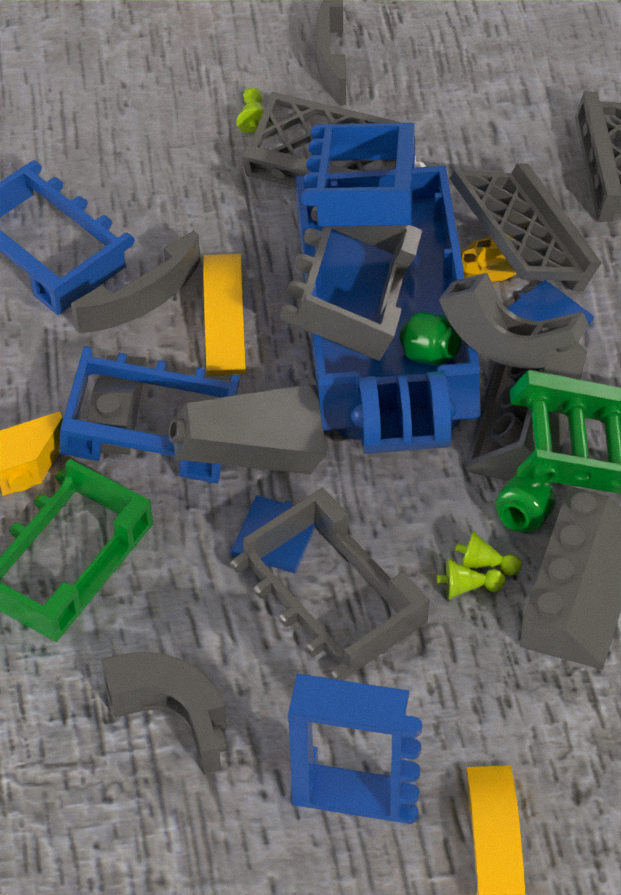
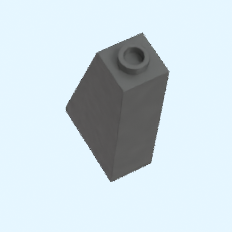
M311 384L188 402L177 417L171 420L169 426V440L171 443H174L175 459L311 474L327 455L317 387Z

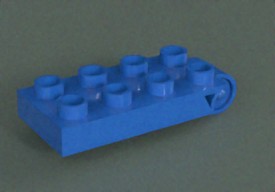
M446 165L412 168L411 226L422 230L416 256L403 277L396 307L401 309L395 336L381 360L378 361L310 332L323 431L338 430L349 439L361 440L363 454L449 448L451 444V431L458 426L460 420L481 419L480 366L477 351L461 338L460 350L455 358L450 359L445 365L436 367L409 360L404 353L399 339L402 326L415 313L428 312L446 316L439 302L440 297L453 281L465 279ZM396 169L329 174L327 188L395 187ZM296 176V201L302 254L313 257L315 247L304 241V234L309 228L321 231L322 226H318V222L311 218L314 206H307L302 203L301 194L307 188L303 184L304 176ZM331 229L312 296L374 321L393 254ZM304 272V278L306 280L307 273Z

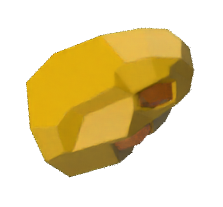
M489 234L486 238L473 240L465 249L460 251L465 278L488 273L491 282L506 280L517 274Z

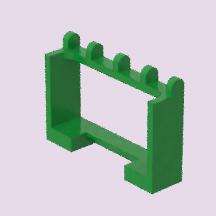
M72 459L65 463L66 470L60 469L55 475L56 480L62 484L51 498L39 494L33 502L40 511L26 527L18 522H14L9 528V532L16 539L0 556L1 580L75 492L119 514L113 521L115 534L72 586L63 581L44 605L0 582V612L55 642H58L153 525L151 500Z

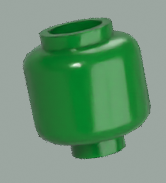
M428 312L415 313L402 326L399 339L404 353L409 360L416 363L439 367L440 365L447 364L450 359L455 358L460 350L461 337L444 315Z
M516 474L510 478L499 492L495 501V508L499 519L506 527L521 533H531L539 529L552 513L556 505V495L549 483H539L534 479L519 477Z

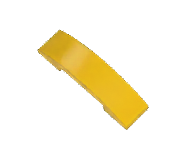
M241 253L204 255L203 282L207 376L246 374Z
M511 765L466 767L477 877L476 895H525L520 823Z

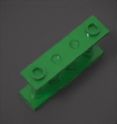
M527 370L509 390L510 403L512 405L527 407L531 410L535 451L517 468V476L531 478L539 483L554 482L621 494V388ZM548 411L561 413L568 417L572 456L552 452ZM585 418L604 423L609 462L589 459Z

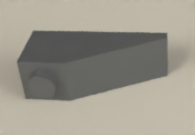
M108 355L106 360L117 361L118 356ZM127 356L126 363L146 367L147 360L146 357ZM99 375L92 391L87 422L135 430L143 383ZM103 443L102 453L130 455L131 448Z

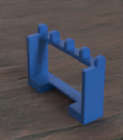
M414 123L314 125L311 129L313 140L310 141L308 148L312 156L308 157L306 161V168L310 173L304 176L303 184L307 189L302 191L301 201L307 206H317L318 226L411 225L412 168H415ZM397 160L395 187L327 188L330 161Z
M33 160L0 182V217L33 196L34 189L105 245L100 251L59 278L0 230V252L30 275L33 296L56 315H59L71 307V303L90 293L126 267L124 252L134 244L135 238L128 232L117 238L108 231L112 225V220L109 217L102 215L94 220L84 212L88 204L86 199L82 196H77L70 201L60 193L63 188V182L57 177L47 182L38 176L42 170L41 164Z
M84 346L60 429V454L99 461L103 443L175 456L174 443L170 442L169 437L77 420L89 375L99 374L219 398L237 395L240 375L232 374L229 383L204 378V368L197 367L195 376L165 371L166 361L158 360L156 369L127 364V354L119 353L117 361L92 357V347ZM180 460L179 477L218 484L222 464Z
M297 673L288 712L292 805L406 824L414 823L418 819V808L414 803L419 799V789L416 785L406 782H415L419 779L420 766L416 762L403 760V758L416 759L420 756L421 743L415 738L422 733V721L418 717L406 715L409 690ZM312 723L392 735L391 776L318 765V747L313 746Z

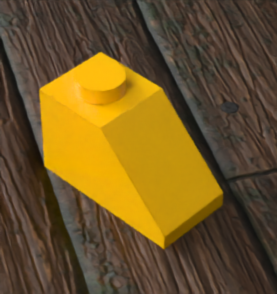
M60 411L0 430V491L2 496L14 492H22L42 483L60 453V429L63 422Z

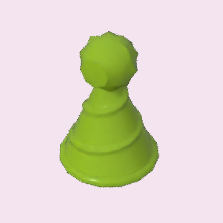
M247 88L243 93L244 102L247 105L240 112L236 120L238 129L243 133L256 132L264 112L260 104L262 101L261 91L257 88Z
M472 531L467 546L457 543L455 551L464 553L461 565L477 569L500 566L503 573L509 576L518 574L522 567L519 556L511 553L501 556L480 535H477L476 531Z
M448 559L446 575H437L436 582L446 583V598L451 600L455 596L475 590L485 585L488 591H500L504 587L505 576L501 570L496 569L488 570L486 574L478 573L469 567L452 561V559Z

